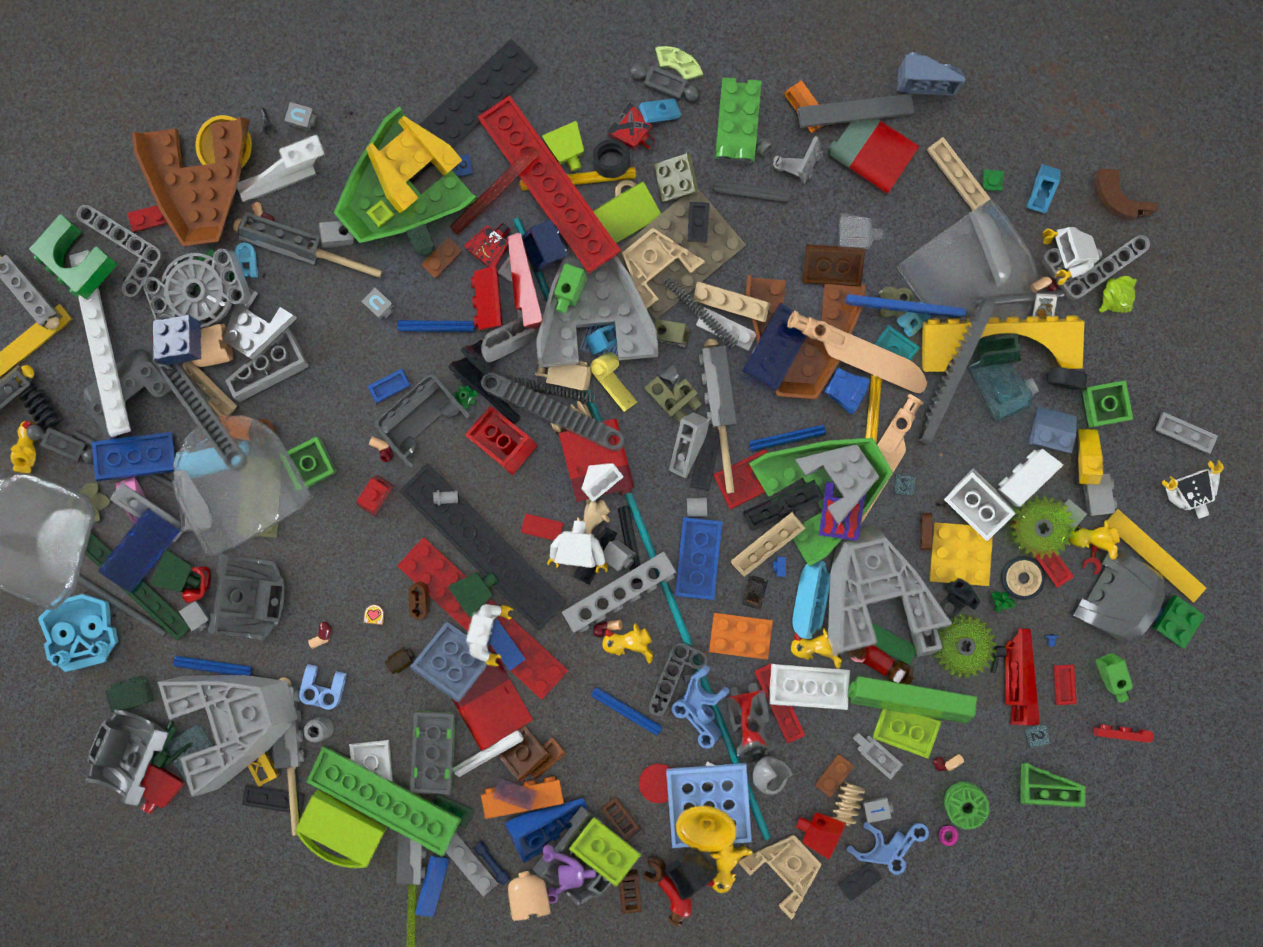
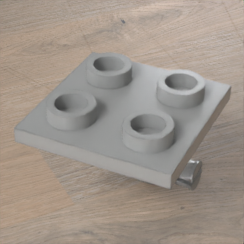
M814 137L804 159L779 158V156H776L773 162L775 169L780 172L786 171L800 177L802 183H806L807 179H811L814 173L813 166L815 162H819L823 154L819 138Z

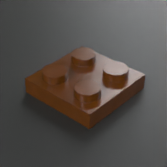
M525 725L519 730L523 741L498 755L520 782L550 756Z

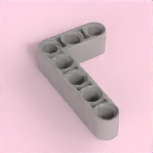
M80 206L77 210V217L81 222L139 257L122 285V292L131 299L141 298L145 293L143 288L144 281L149 277L156 276L165 261L164 253L91 206ZM91 211V217L85 220V213ZM108 221V227L102 230L101 224ZM124 231V238L122 240H118V234ZM141 242V248L135 251V243ZM154 252H157V253H158L157 259L154 260V261H151V260H150L151 254L154 253ZM146 268L147 275L141 278L140 271ZM132 285H136L137 290L134 294L129 293V289Z
M1143 235L1133 238L1096 264L1088 272L1074 278L1068 277L1063 285H1058V287L1064 291L1067 299H1079L1145 253L1150 247L1149 239ZM1136 241L1142 243V250H1138L1135 247ZM1052 248L1043 254L1041 262L1052 278L1055 277L1059 270L1069 271V269H1065L1059 249ZM1120 252L1126 254V261H1122L1119 258ZM1049 254H1053L1056 257V263H1051L1048 260ZM1104 263L1111 267L1110 273L1104 271ZM1088 275H1092L1095 278L1094 284L1088 282ZM1060 276L1054 278L1056 280L1055 283L1057 284L1062 278ZM1072 286H1076L1079 289L1078 295H1074L1071 292Z

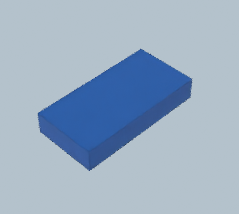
M400 369L367 387L375 403L378 404L412 386L404 370Z

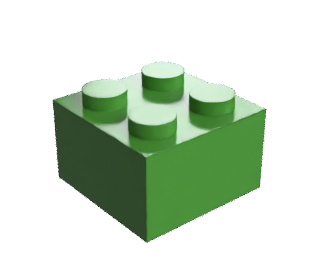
M1126 380L1086 387L1082 390L1089 428L1133 420Z
M315 437L281 454L298 490H304L338 473L320 437Z

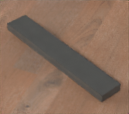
M905 94L798 107L797 112L800 128L913 115L915 110L912 95Z

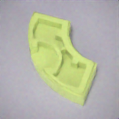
M664 46L655 48L660 68L674 69L687 81L703 77L702 69L691 55L675 47Z

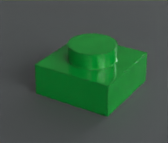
M984 170L982 178L983 190L1001 192L1003 189L1004 171Z

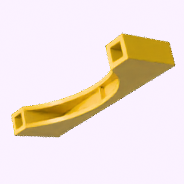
M1068 315L1066 319H1059V316H1047V319H1039L1038 316H1028L1027 319H1019V317L1011 316L1007 317V320H999V317H990L980 337L1000 333L1024 335L1045 345L1054 355L1060 367L1069 369L1083 368L1084 321L1076 315ZM929 318L927 322L922 323V369L924 372L945 371L948 363L953 359L952 354L958 353L955 350L956 347L961 346L958 341L964 340L962 333H967L965 326L971 325L969 318H967V321H960L959 318H948V321Z

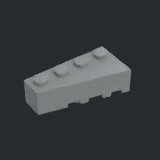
M287 327L258 356L240 367L225 381L233 398L241 402L308 368L309 364L294 334Z

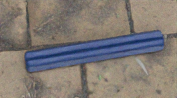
M399 320L397 322L398 331L474 332L475 324L474 321Z
M824 425L753 440L749 442V447L753 452L826 435V429Z
M176 656L173 662L174 667L228 675L251 676L252 667L180 656Z
M596 687L592 692L591 696L651 733L658 735L662 730L661 725L600 688Z

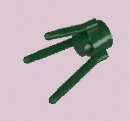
M173 721L169 723L165 730L168 736L162 750H154L150 760L161 768L165 764L170 765L175 758L191 746V743H188L169 757L170 752L165 747L176 730V727L172 728Z

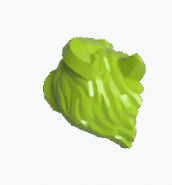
M1120 276L1116 280L1109 278L1103 291V304L1099 311L1104 312L1109 309L1117 313L1130 312L1135 300L1134 287L1137 279H1132L1129 276Z

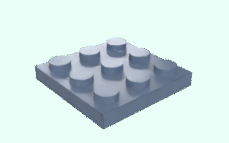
M446 622L413 662L410 669L459 703L488 665L486 661L470 655L469 647L466 643L467 635Z

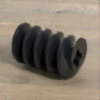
M33 387L19 398L20 401L25 402L24 407L29 408L28 413L33 415V420L38 421L37 425L42 430H46L48 427L54 426L62 416H54L58 410H50L53 402L46 404L49 396H41L44 393V389L37 390L38 387Z

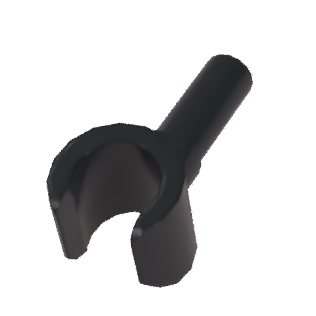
M262 108L261 113L265 124L263 132L268 135L266 128L272 126V130L275 133V126L270 123L266 109Z
M996 646L993 649L992 673H996L999 657H1006V648L1004 646Z

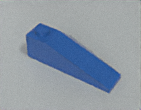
M583 798L523 813L505 823L508 835L523 863L541 854L543 848L550 841L558 840L560 838L559 834L563 830L572 827L569 821L579 808L583 806L587 809Z

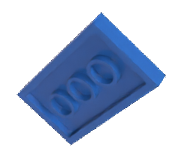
M172 432L92 442L96 482L177 471Z
M683 517L675 596L714 600L723 521Z

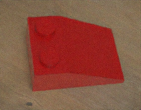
M491 406L487 408L465 434L470 441L511 475L518 470L538 446L526 433Z

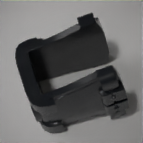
M481 339L473 345L464 346L460 351L465 358L453 361L448 366L454 372L453 375L458 380L460 379L464 386L468 385L471 390H475L480 386L483 376L489 374L500 360L499 358L493 362H486L482 354L483 341Z
M693 847L666 868L665 873L674 882L679 892L678 896L681 900H685L714 880L719 871L701 856L698 848Z

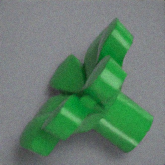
M459 385L457 387L458 392H453L452 395L463 405L465 410L470 408L469 404L476 405L477 401L474 397L478 396V391H471L468 385L465 388L463 385Z
M999 591L992 593L991 597L995 600L994 604L996 606L994 610L1000 613L1003 608L1013 609L1016 606L1014 599L1008 598L1009 594L1007 592H1003L1002 595Z

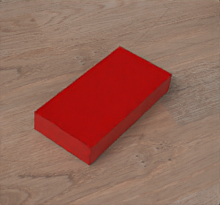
M525 513L521 533L555 540L562 533L564 523Z
M1053 665L1056 705L1077 704L1075 665Z

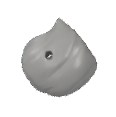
M773 756L761 758L752 772L754 785L759 791L768 795L779 793L784 788L787 779L793 775L785 762Z

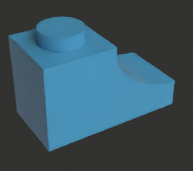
M1044 164L1041 165L1027 208L1046 214L1060 182L1061 170Z
M615 324L600 328L585 338L593 356L617 345Z

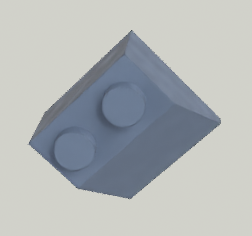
M1038 407L1028 445L1066 455L1071 454L1076 438L1077 416Z

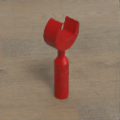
M1092 544V557L1083 561L1082 569L1086 567L1087 563H1093L1096 567L1093 575H1096L1101 570V562L1095 558L1099 548Z

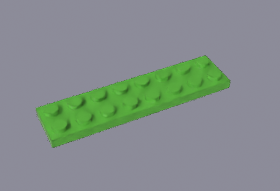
M327 746L322 747L306 781L441 856L445 855L461 818Z

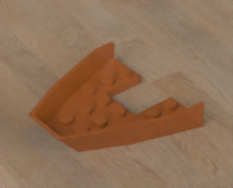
M239 117L233 121L211 123L215 163L184 168L178 129L132 133L135 156L161 213L182 246L219 241L239 183L250 119Z
M747 275L746 295L771 302L766 322L752 319L760 354L777 396L817 399L840 360L828 354L823 342L811 339L799 329L788 327V320L783 319L785 280L751 278L752 275ZM824 284L821 321L852 334L863 307L845 305V297L848 294L865 296L866 285L856 287ZM817 325L815 328L816 335H819L821 333V327L819 325Z

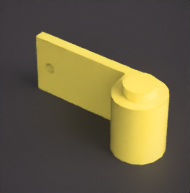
M606 352L592 361L591 371L625 412L638 402L613 373L619 366L618 357L612 352Z

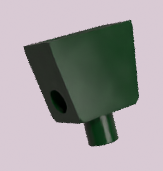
M165 550L150 585L184 592L188 586L198 589L202 579L193 575L194 571H192V568L196 567L175 552Z
M476 572L451 584L448 588L469 618H471L494 595L490 587L499 581L492 572L484 578Z

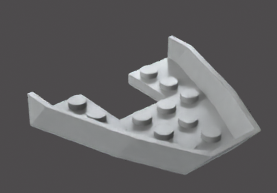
M568 247L567 257L562 260L553 280L537 336L539 367L579 364L576 328L611 324L616 326L619 360L658 357L656 328L631 276L619 258L614 256L588 274L570 247ZM566 263L583 269L587 281L576 306L569 305L566 314L555 310L558 301L555 298L554 291Z
M875 524L860 528L859 541L842 539L835 547L830 573L828 639L833 656L877 643L866 607L868 604L901 597L912 634L937 628L945 629L952 624L915 569Z
M190 675L158 682L169 720L206 708L217 744L216 746L180 758L191 796H200L221 788L267 752L298 720L287 681L248 675Z

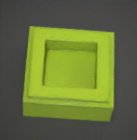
M382 200L366 212L379 228L395 216Z

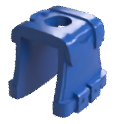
M837 368L831 382L824 391V395L839 403L848 413L853 415L867 393L870 379L856 376Z

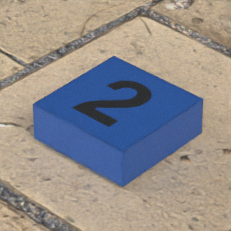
M469 154L459 156L462 161L452 171L457 177L473 175Z

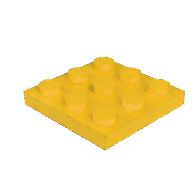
M933 522L929 581L950 583L960 578L970 585L989 586L993 536L986 541L971 525Z

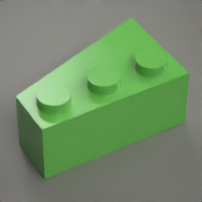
M1021 764L1020 804L1073 808L1085 807V786L1036 768L1031 764Z

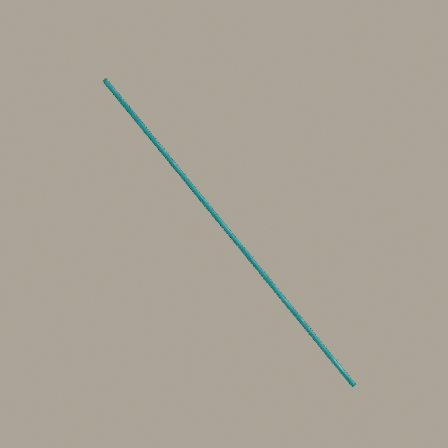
M519 217L514 219L513 222L517 232L523 236L526 230ZM543 272L535 274L547 303L550 290ZM590 389L584 391V397H585L586 391H588L587 400H588L589 394H590V392H591ZM588 401L587 404L593 419L603 422L596 403ZM632 493L625 494L624 496L649 558L652 559L657 554ZM654 568L657 577H659V570L657 568ZM662 580L660 585L683 642L693 645L668 582L664 583ZM696 654L694 658L695 662L697 664H701L698 655ZM706 675L702 676L700 681L702 688L707 693L713 694ZM709 705L715 713V721L721 731V736L732 763H741L718 705ZM747 779L749 805L765 841L770 839L771 835Z

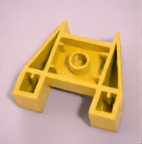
M405 116L398 121L404 131L382 150L379 151L373 143L366 148L386 198L399 213L403 212L418 199V196L406 182L431 161L444 176L462 161L449 144Z

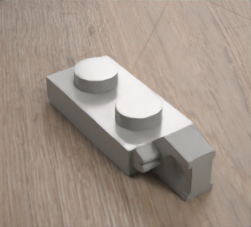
M858 732L854 735L853 739L860 745L857 748L860 753L891 780L903 764L874 738L868 736L865 739Z

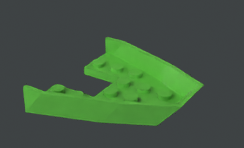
M400 107L384 118L368 146L373 143L380 151L404 131L398 123L405 116ZM365 149L349 176L334 214L356 240L362 243L400 234L459 211L476 202L477 198L451 170L422 195L408 180L406 184L418 196V199L403 212L399 213L386 198ZM380 200L395 215L381 228L366 213Z
M873 438L824 441L766 453L749 462L768 497L801 478L806 483L815 479L824 497L826 483H833L825 469L822 467L806 477L795 459L857 444L879 476L878 480L865 494L862 516L868 511L893 473ZM834 484L833 497L843 498ZM824 499L817 501L821 510L823 509ZM822 512L804 521L805 529L793 538L808 566L827 557L842 540L840 538L819 536Z

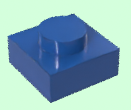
M777 557V561H773V572H776L777 577H785L786 557Z

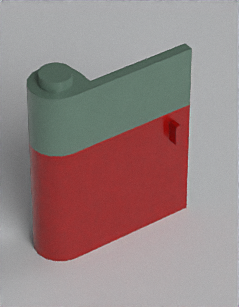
M872 119L851 122L838 142L834 140L828 150L830 151L829 156L888 194L919 146L881 120Z

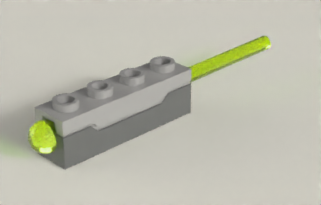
M398 832L396 884H408L407 947H415L416 885H420L426 875L423 859L427 857V848Z

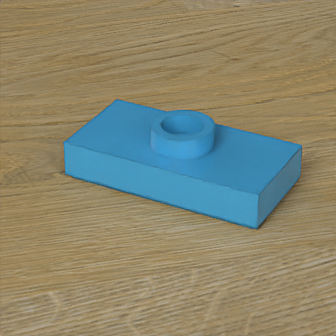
M674 98L643 102L639 105L645 123L679 119L681 116Z

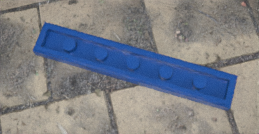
M850 294L845 297L844 303L845 305L951 318H962L966 315V308Z

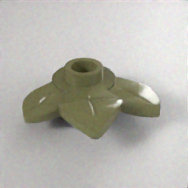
M885 287L878 293L883 299L902 301L900 299L901 294L908 296L905 301L913 302L914 299L912 291L906 287L899 289ZM885 309L879 310L880 316L891 317L895 315L896 320L907 313Z
M98 483L85 484L81 491L75 493L70 499L72 509L80 512L83 519L90 522L100 521L99 511L106 508L111 502L106 495L98 493ZM81 498L84 500L82 506L78 504V500Z

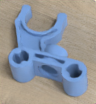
M705 665L691 677L686 694L682 695L672 706V712L677 718L686 717L700 733L698 743L706 749L712 748L721 737L719 727L713 722L715 713L708 705H716L720 699L726 697L729 693L727 687H724L718 694L707 693L702 688L701 677L710 671L708 665Z
M866 821L863 827L871 831L876 838L874 848L867 853H861L856 851L852 845H848L847 852L853 854L859 861L886 864L891 873L899 875L906 868L903 856L914 840L918 842L925 841L929 836V830L923 823L917 822L911 826L906 835L898 830L889 844H884L882 832ZM923 827L925 830L924 835L916 837L914 830ZM893 860H900V869H892Z

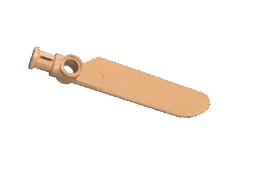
M793 311L788 320V327L799 329L811 339L823 342L831 357L914 393H921L927 387L925 375L912 361L828 325L826 322L812 317L806 318L799 315L797 311ZM817 325L821 327V333L819 335H816L815 328Z
M911 394L908 395V400L904 407L899 409L877 444L893 472L906 452L903 437L916 418L914 415L920 405L923 406L924 404L923 401ZM899 418H903L906 421V426L903 429H899L896 425ZM878 496L876 497V499L874 500V502L872 503V505L870 506V508L868 509V511L862 516L861 524H862V522L864 521V519L866 518V516H867V514L869 513V511H870V509L872 508V506L874 505V503H875V501L877 500Z

